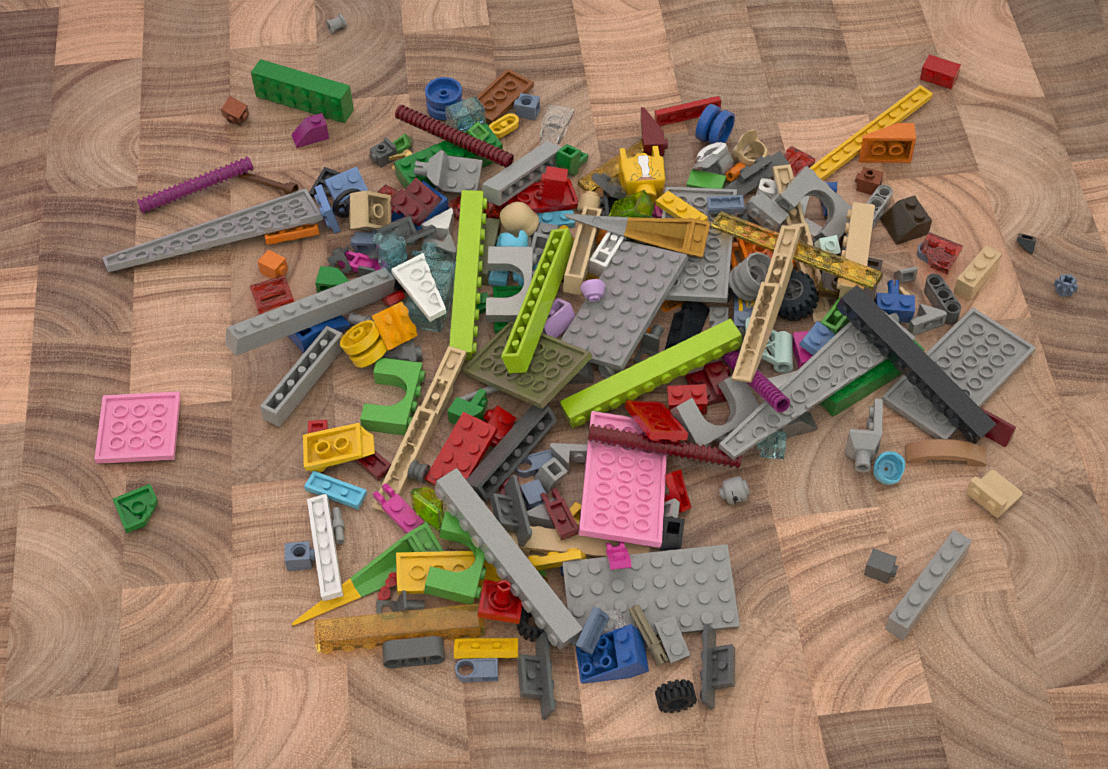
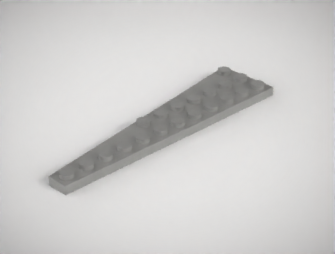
M305 188L102 258L107 271L111 272L193 251L209 250L214 246L304 224H315L323 220V217Z
M890 317L913 341L916 337ZM850 321L778 388L790 400V406L785 412H776L764 401L720 442L718 447L734 460L888 358L884 357L873 343H870L866 336L859 329H856Z

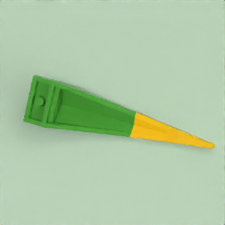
M426 522L407 533L342 584L344 596L327 601L321 600L296 619L292 625H297L380 590L382 586H385L388 574L396 572V553L443 552L444 550L428 523Z

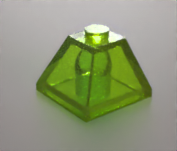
M644 189L615 201L608 216L648 218L652 216L655 206Z
M430 487L412 489L410 494L413 510L422 520L440 532L445 516L444 501L440 500L436 496L435 491Z

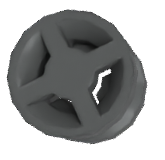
M413 460L408 468V479H417L418 482L424 483V478L430 470V465H422L419 461Z

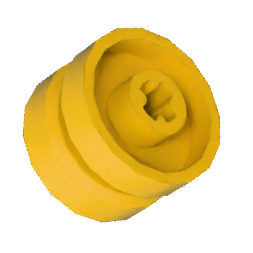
M372 320L356 324L340 340V346L343 351L349 355L352 363L359 368L376 362L387 351L378 328Z

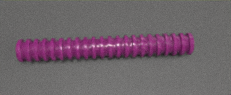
M246 156L245 159L241 158L240 161L236 160L235 163L231 162L230 165L226 164L225 167L216 168L213 172L212 170L208 174L206 172L203 176L200 174L198 178L195 176L193 180L190 178L189 181L185 180L182 184L180 182L177 186L175 184L173 185L174 187H168L169 189L167 190L163 189L162 192L158 191L157 194L153 193L152 196L148 195L147 198L142 197V200L137 199V203L141 212L145 214L147 210L150 212V209L155 210V207L160 208L161 205L170 204L173 200L175 202L178 198L182 199L181 197H187L188 194L192 195L193 192L197 193L198 190L202 191L203 188L207 189L208 186L213 187V184L218 185V182L223 183V180L228 181V178L233 179L234 176L238 177L239 174L243 175L244 172L248 173L249 170L253 171L254 168L250 158Z
M737 350L730 351L724 354L721 359L734 370L740 352ZM757 369L752 382L746 383L776 412H785L790 406L789 398Z

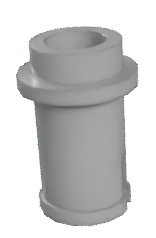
M351 312L348 316V322L354 325L366 320H373L369 315L362 316Z

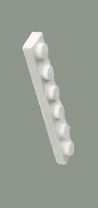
M327 494L309 498L307 503L322 600L327 601L344 596L329 499Z

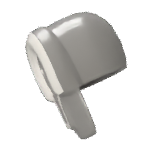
M718 142L704 147L697 154V163L692 167V170L701 167L702 171L725 176L726 172L733 167V158L728 151L727 144Z

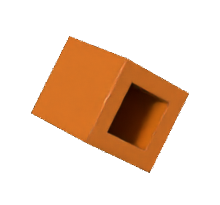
M267 250L257 261L260 273L277 282L288 271L286 258L270 250Z

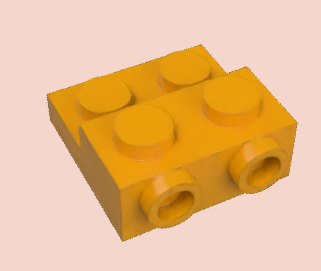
M399 302L372 315L387 350L418 336L416 325L412 323L408 315V308L404 306L403 302Z

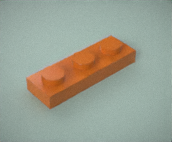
M315 223L264 234L266 245L278 244L279 242L289 240L293 241L304 237H313L319 234L318 224Z

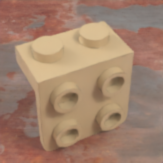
M990 470L981 479L976 476L973 477L966 492L967 495L997 519L1017 502L1023 494L1020 489L995 470Z

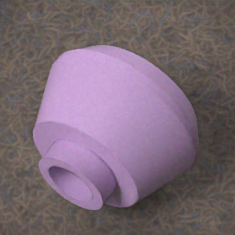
M591 279L583 282L580 290L585 299H588L590 302H597L603 297L606 285L602 280Z

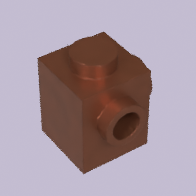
M229 96L221 108L222 116L231 124L241 125L249 117L248 105Z
M863 167L861 173L856 175V191L873 195L875 190L882 185L884 172Z

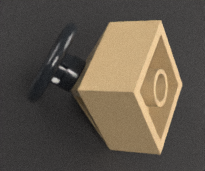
M350 188L336 197L332 210L337 217H349L350 229L373 233V230L391 223V195ZM350 194V196H349L347 199H345L344 202H341V203H340V201H341L345 196H347V195ZM344 208L346 212H339L338 209Z

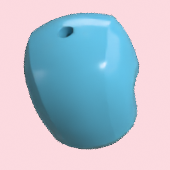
M523 230L519 231L518 238L510 233H502L498 237L497 245L498 247H528V236Z
M888 451L881 453L874 463V477L885 485L898 483L905 470V459L896 452Z

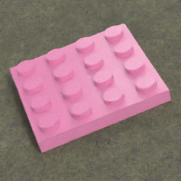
M180 392L103 395L95 451L96 464L175 460L181 402Z

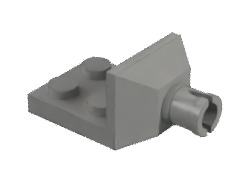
M440 150L427 163L416 161L415 166L417 168L414 167V174L427 176L436 188L442 192L461 194L462 190L479 191L483 161L447 156L444 151Z
M875 399L874 405L869 407V417H867L866 429L868 430H849L845 455L856 460L855 470L858 472H868L871 468L870 461L877 457L882 437L883 399Z

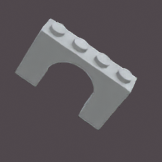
M805 166L774 201L788 213L804 196H814L820 199L827 209L828 216L826 223L814 238L819 239L837 235L839 240L845 232L846 222L850 223V220L846 219L848 209H852V206L848 205L838 193H835L825 181H822L812 169Z
M488 246L489 271L515 272L522 277L524 285L521 291L512 297L486 298L487 322L516 321L535 273L533 265H537V253L533 252V247Z
M731 376L718 383L730 407L729 418L724 425H713L706 421L693 398L670 410L688 432V443L692 442L693 445L698 443L699 446L704 444L707 447L708 445L711 446L710 442L713 440L719 442L725 439L727 432L737 428L759 407L746 382L732 381Z

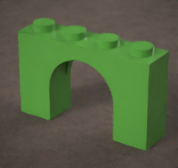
M380 358L376 361L373 371L375 384L399 387L406 392V395L400 402L390 406L364 403L360 417L361 426L366 431L405 435L412 421L413 413L418 408L417 398L421 397V382H425L426 371H423V366L420 362Z
M446 511L441 526L440 538L466 545L473 552L475 562L470 568L461 572H452L430 566L424 593L473 605L474 599H479L482 587L478 586L479 580H484L487 568H484L483 565L484 561L487 560L481 548H477L472 542L470 534L463 531L456 516H452Z

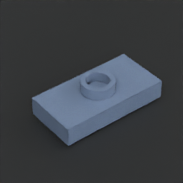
M743 195L707 197L708 214L744 212Z
M593 607L587 622L583 626L576 646L592 655L609 619V615L600 608Z

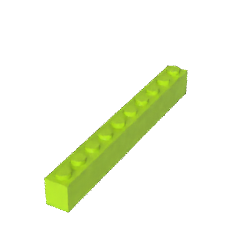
M462 190L449 345L450 347L466 351L467 356L464 361H470L473 358V354H477V343L474 342V339L478 337V326L475 325L476 320L479 321L480 311L477 309V304L481 302V293H478V288L482 287V277H479V272H483V261H480V256H484V245H481V242L485 240V229L482 228L483 224H486L484 209H487V198H484V192Z
M569 228L551 230L501 356L509 373H525L529 368L567 268L574 243Z
M730 318L561 400L562 412L572 428L581 426L590 420L591 411L605 413L611 409H616L626 403V400L633 401L638 396L651 392L658 386L668 384L673 379L684 376L697 367H702L714 359L721 358L730 351L737 350L742 346V334Z

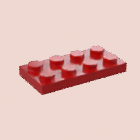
M567 179L562 207L541 204L542 197L538 195L540 186H544V184H540V182L531 184L506 201L507 205L513 202H524L533 212L544 213L577 209L579 200L571 180Z
M626 400L625 409L650 440L660 441L661 439H666L672 442L687 440L688 432L662 402Z
M463 412L424 478L425 481L436 486L438 479L456 468L467 479L478 467L498 432L497 427Z

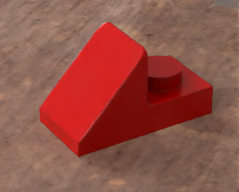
M681 469L665 474V483L669 493L664 495V502L675 498L680 502L679 513L691 509Z

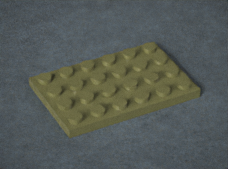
M511 320L461 370L466 376L543 409L592 359V354L590 351L541 333L527 372L509 373L501 356L515 321Z

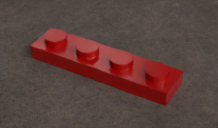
M720 96L655 110L654 120L659 126L699 118L710 104L721 108Z

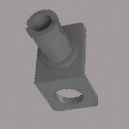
M656 324L650 333L645 332L641 339V347L633 359L634 363L642 362L643 360L640 359V356L643 354H648L652 357L659 353L660 337L664 333L663 327Z
M402 590L397 601L377 600L376 617L377 620L401 621L406 612L423 614L425 610L424 600L406 599V590ZM389 606L392 609V614L384 615L381 608Z

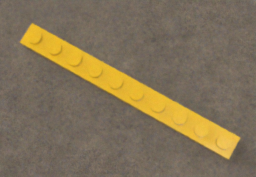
M919 85L811 166L810 169L824 181L860 153L863 135L902 122L931 100L933 93Z

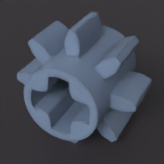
M1061 274L1059 279H1055V292L1062 297H1071L1073 292H1077V279L1070 274Z

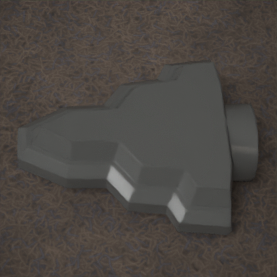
M413 338L392 350L386 351L381 357L412 362L423 361L421 346H415Z

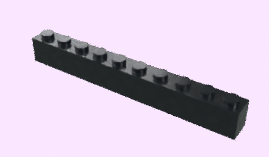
M858 285L853 287L839 300L836 305L839 312L846 316L853 326L859 329L866 336V339L873 343L880 353L887 357L894 367L901 371L908 381L915 385L921 391V394L935 405L937 411L943 413L949 419L952 426L961 431L966 440L976 444L996 425Z

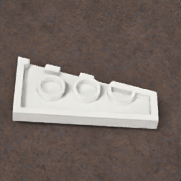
M423 253L391 269L394 277L430 322L446 314V308L436 288L434 278H432L430 268L426 263Z

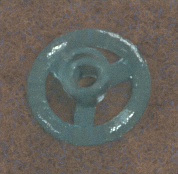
M423 242L422 251H411V255L415 257L423 253L425 258H447L446 254L436 252V243Z

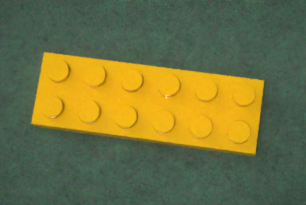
M473 552L396 553L397 594H401L402 590H406V594H425V583L430 566L452 572H461L470 568L475 562ZM484 561L483 567L487 568L484 579L501 581L502 579L498 576L495 566ZM479 580L478 586L483 588L484 580Z

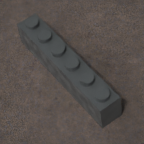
M532 405L466 479L482 501H488L492 494L495 493L556 423L557 418L549 406L546 405L541 409Z

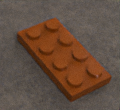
M507 68L466 106V112L491 124L514 106V102L519 98L520 93L527 94L534 87V82Z

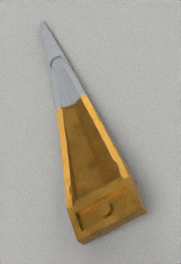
M564 214L566 218L661 249L703 259L711 222L693 218H633Z

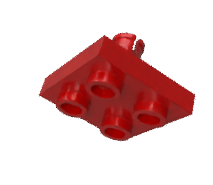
M484 579L477 617L519 624L522 601L518 596L512 594L510 591L511 584L508 581L501 580L497 582Z

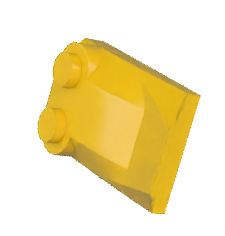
M360 423L303 435L304 468L306 471H311V473L313 471L321 473L328 466L356 460L375 453L374 436L367 432Z

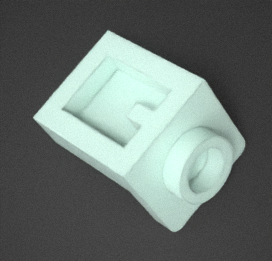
M837 235L819 238L814 243L815 250L821 249L823 257L841 252Z

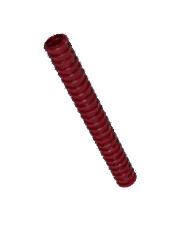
M401 104L395 111L396 119L409 123V125L431 133L438 138L440 137L442 140L449 141L451 144L486 158V160L495 162V164L504 166V168L513 163L514 155L472 137V135L463 133V131L456 128L454 129V127L447 124L445 125V123L438 120L436 121L434 118L427 117L425 114L418 113V111Z
M595 424L590 425L588 439L590 442L592 440H595V443L601 441V444L606 442L607 445L611 443L613 446H616L617 444L619 447H631L633 450L638 448V451L644 449V452L649 450L650 453L655 451L656 454L660 452L662 455H674L676 458L680 456L681 459L686 457L687 460L692 458L693 461H696V459L699 462L703 460L705 463L709 461L711 464L717 463L719 466L720 464H723L725 467L729 465L730 468L735 466L736 469L741 466L742 455L732 460L725 452L717 449L715 446L714 448H711L710 445L705 447L704 444L699 446L698 443L693 445L692 442L688 444L686 441L682 443L680 440L679 442H672L666 439L653 441L643 433L639 435L637 432L619 431L618 428L613 430L612 427L607 429V426L602 428L601 425L596 427Z

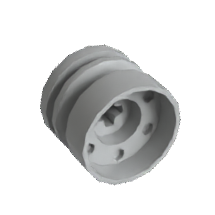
M755 252L731 270L729 273V284L739 298L745 301L756 300L761 282H765L771 258L763 253Z

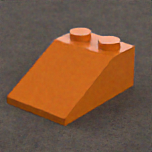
M895 123L863 135L859 163H911L916 142L914 123Z

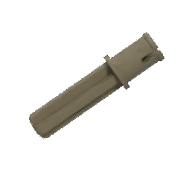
M640 605L631 607L629 613L647 645L646 650L649 649L656 666L669 661L660 645L661 640L658 641Z

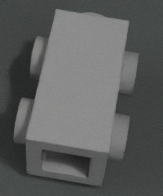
M762 192L757 197L752 196L747 203L749 207L746 213L769 232L773 231L775 233L789 216L784 209Z

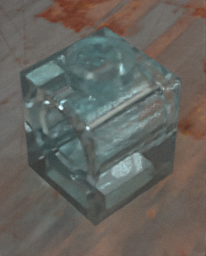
M777 431L758 443L757 449L761 450L760 457L784 459L786 432Z

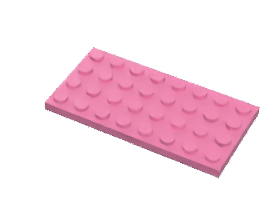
M591 411L589 429L590 425L595 424L596 427L598 425H601L602 428L607 426V429L612 427L613 430H616L618 428L619 431L637 432L639 435L643 433L646 436L633 417ZM588 439L578 535L660 548L663 531L667 454L662 455L660 452L656 454L655 451L650 453L649 450L644 452V449L638 451V448L633 450L631 447H619L617 444L613 446L611 443L607 445L606 442L601 444V441L595 443V440L590 442Z

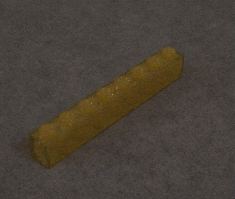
M479 604L314 620V640L317 652L331 653L337 650L351 651L357 648L372 649L382 646L384 642L390 640L431 636L455 641V639L486 636L484 618L477 617Z

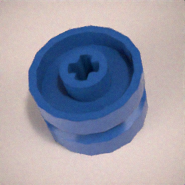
M440 77L431 80L426 85L427 112L431 117L438 120H450L462 112V88L457 80L449 77Z
M708 105L697 123L695 130L696 139L703 142L709 141V144L726 143L733 130L735 114L727 110L722 111L716 105Z

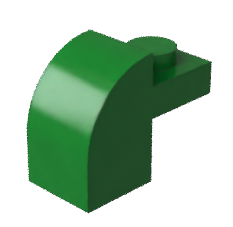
M566 144L557 151L556 167L568 169L569 174L576 175L578 174L579 167L588 161L589 155Z
M479 388L471 402L456 397L447 410L448 421L456 425L463 412L484 421V410L488 405L487 392Z

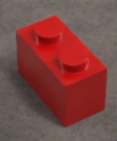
M929 54L922 66L920 79L952 90L959 76L961 64Z
M546 167V173H542L540 182L544 186H540L538 195L542 197L541 204L562 207L568 169Z

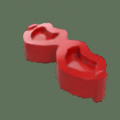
M396 572L388 574L385 586H382L377 594L378 600H386L390 597L389 587L397 584Z

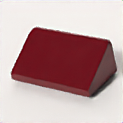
M981 408L996 423L985 437L1006 447L1013 438L1016 426Z

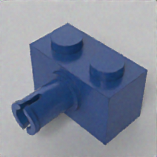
M889 280L887 282L888 293L877 292L874 302L888 315L897 313L899 322L910 323L915 314V295L899 294V281L895 280L894 285V280Z

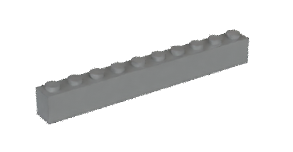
M382 268L226 328L225 344L235 356L381 300L393 293L395 278L386 268Z
M456 468L438 479L435 486L436 496L446 503L449 513L452 516H456L463 531L468 532L472 537L474 545L477 548H481L487 562L495 566L498 576L511 584L510 591L514 596L519 597L525 611L533 615L536 625L547 633L550 643L561 650L579 638L583 628L459 470Z

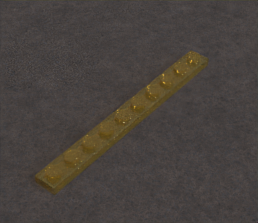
M722 211L711 223L712 228L774 252L779 233ZM798 240L793 260L874 290L883 278V272Z

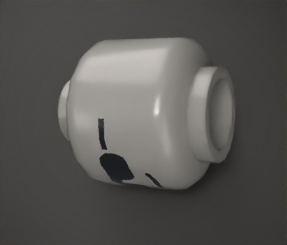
M740 476L724 480L722 482L723 488H719L722 500L726 499L730 505L744 502L747 500V495H750L747 480H743Z

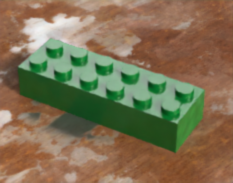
M262 59L258 61L251 71L256 97L315 115L322 113L323 117L345 123L354 111L350 85Z
M486 123L482 124L490 133L483 141L503 149V144ZM442 141L395 161L394 166L396 177L405 190L415 178L421 182L425 181L435 189L436 186L427 176L414 174V167L417 168L415 166L416 161L427 163L431 157L442 150L447 156L482 160V168L495 162L449 143V141Z
M914 340V342L924 351V348ZM886 359L820 404L834 417L903 373L898 371L889 359Z

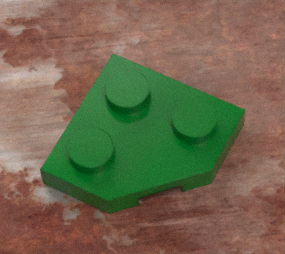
M151 484L113 498L126 533L146 526L158 504Z

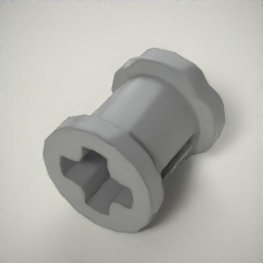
M339 14L338 17L332 20H326L327 28L331 34L340 28L345 29L347 27L342 14Z

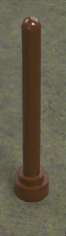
M245 172L243 175H238L239 178L283 190L286 195L299 189L298 184L293 182L284 184Z

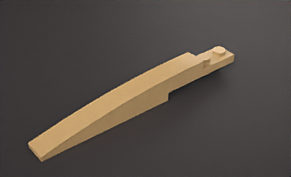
M790 164L773 166L772 168L778 196L794 178ZM799 202L788 212L789 216L784 225L800 227L801 234L793 257L796 262L797 272L800 270L804 274L807 273L813 279L818 291L821 273L808 222L805 223L801 203ZM818 296V306L816 309L813 308L814 312L811 314L813 323L821 322L829 312L830 308L827 297Z
M785 225L781 227L765 282H761L733 372L732 381L751 383L790 279L793 269L792 260L801 234L800 227Z
M448 346L421 407L418 406L382 485L387 483L400 497L410 480L408 479L407 472L413 460L420 461L453 393V385L467 356L464 350ZM381 486L379 493L387 502L391 498L383 491ZM375 500L372 508L385 512L382 506Z

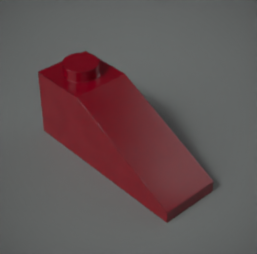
M641 107L640 121L643 153L651 156L652 146H658L659 155L664 156L665 149H668V139H664V131L648 111Z

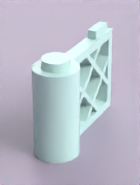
M751 317L746 319V331ZM772 329L770 334L771 342L768 340L766 345L771 355L765 349L762 359L773 364L776 372L788 373L793 369L792 335L786 331L776 332Z

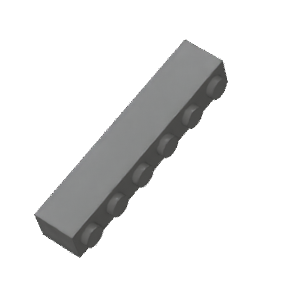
M548 141L544 142L482 184L484 198H487V201L501 206L540 179L542 173H546L547 166L556 167L557 151L562 147Z
M328 326L324 328L261 404L260 408L264 420L278 427L282 425L343 350L340 346V340L343 337L341 332Z
M955 530L952 531L888 617L885 630L904 641L967 555L972 540Z

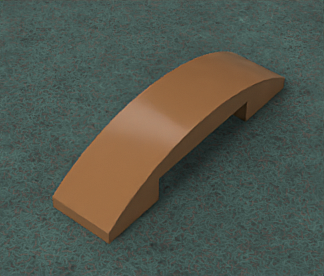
M932 439L911 442L905 445L906 463L926 464L927 459L966 461V466L986 467L987 465L985 448L970 442Z

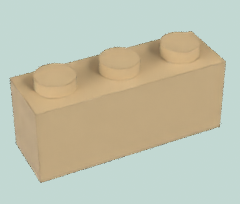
M985 246L957 278L953 293L970 301L997 270L1002 254Z

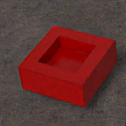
M396 291L382 298V301L386 306H393L406 297L403 291Z
M327 420L308 421V434L328 429Z

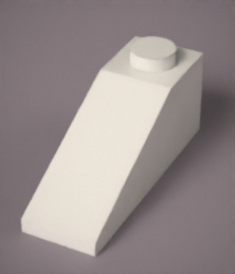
M608 231L589 260V273L600 277L627 237Z

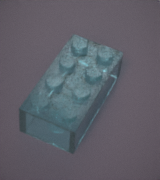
M425 257L432 278H434L436 288L446 308V314L430 322L410 296L405 306L408 308V315L412 323L416 325V329L441 332L454 293L456 262Z

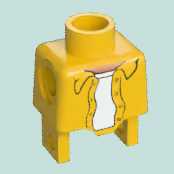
M652 146L651 156H648L646 153H640L629 159L626 158L625 148H620L618 178L621 186L627 193L625 199H636L637 204L641 206L645 203L654 204L657 198L663 195L665 185L664 160L659 155L658 146Z

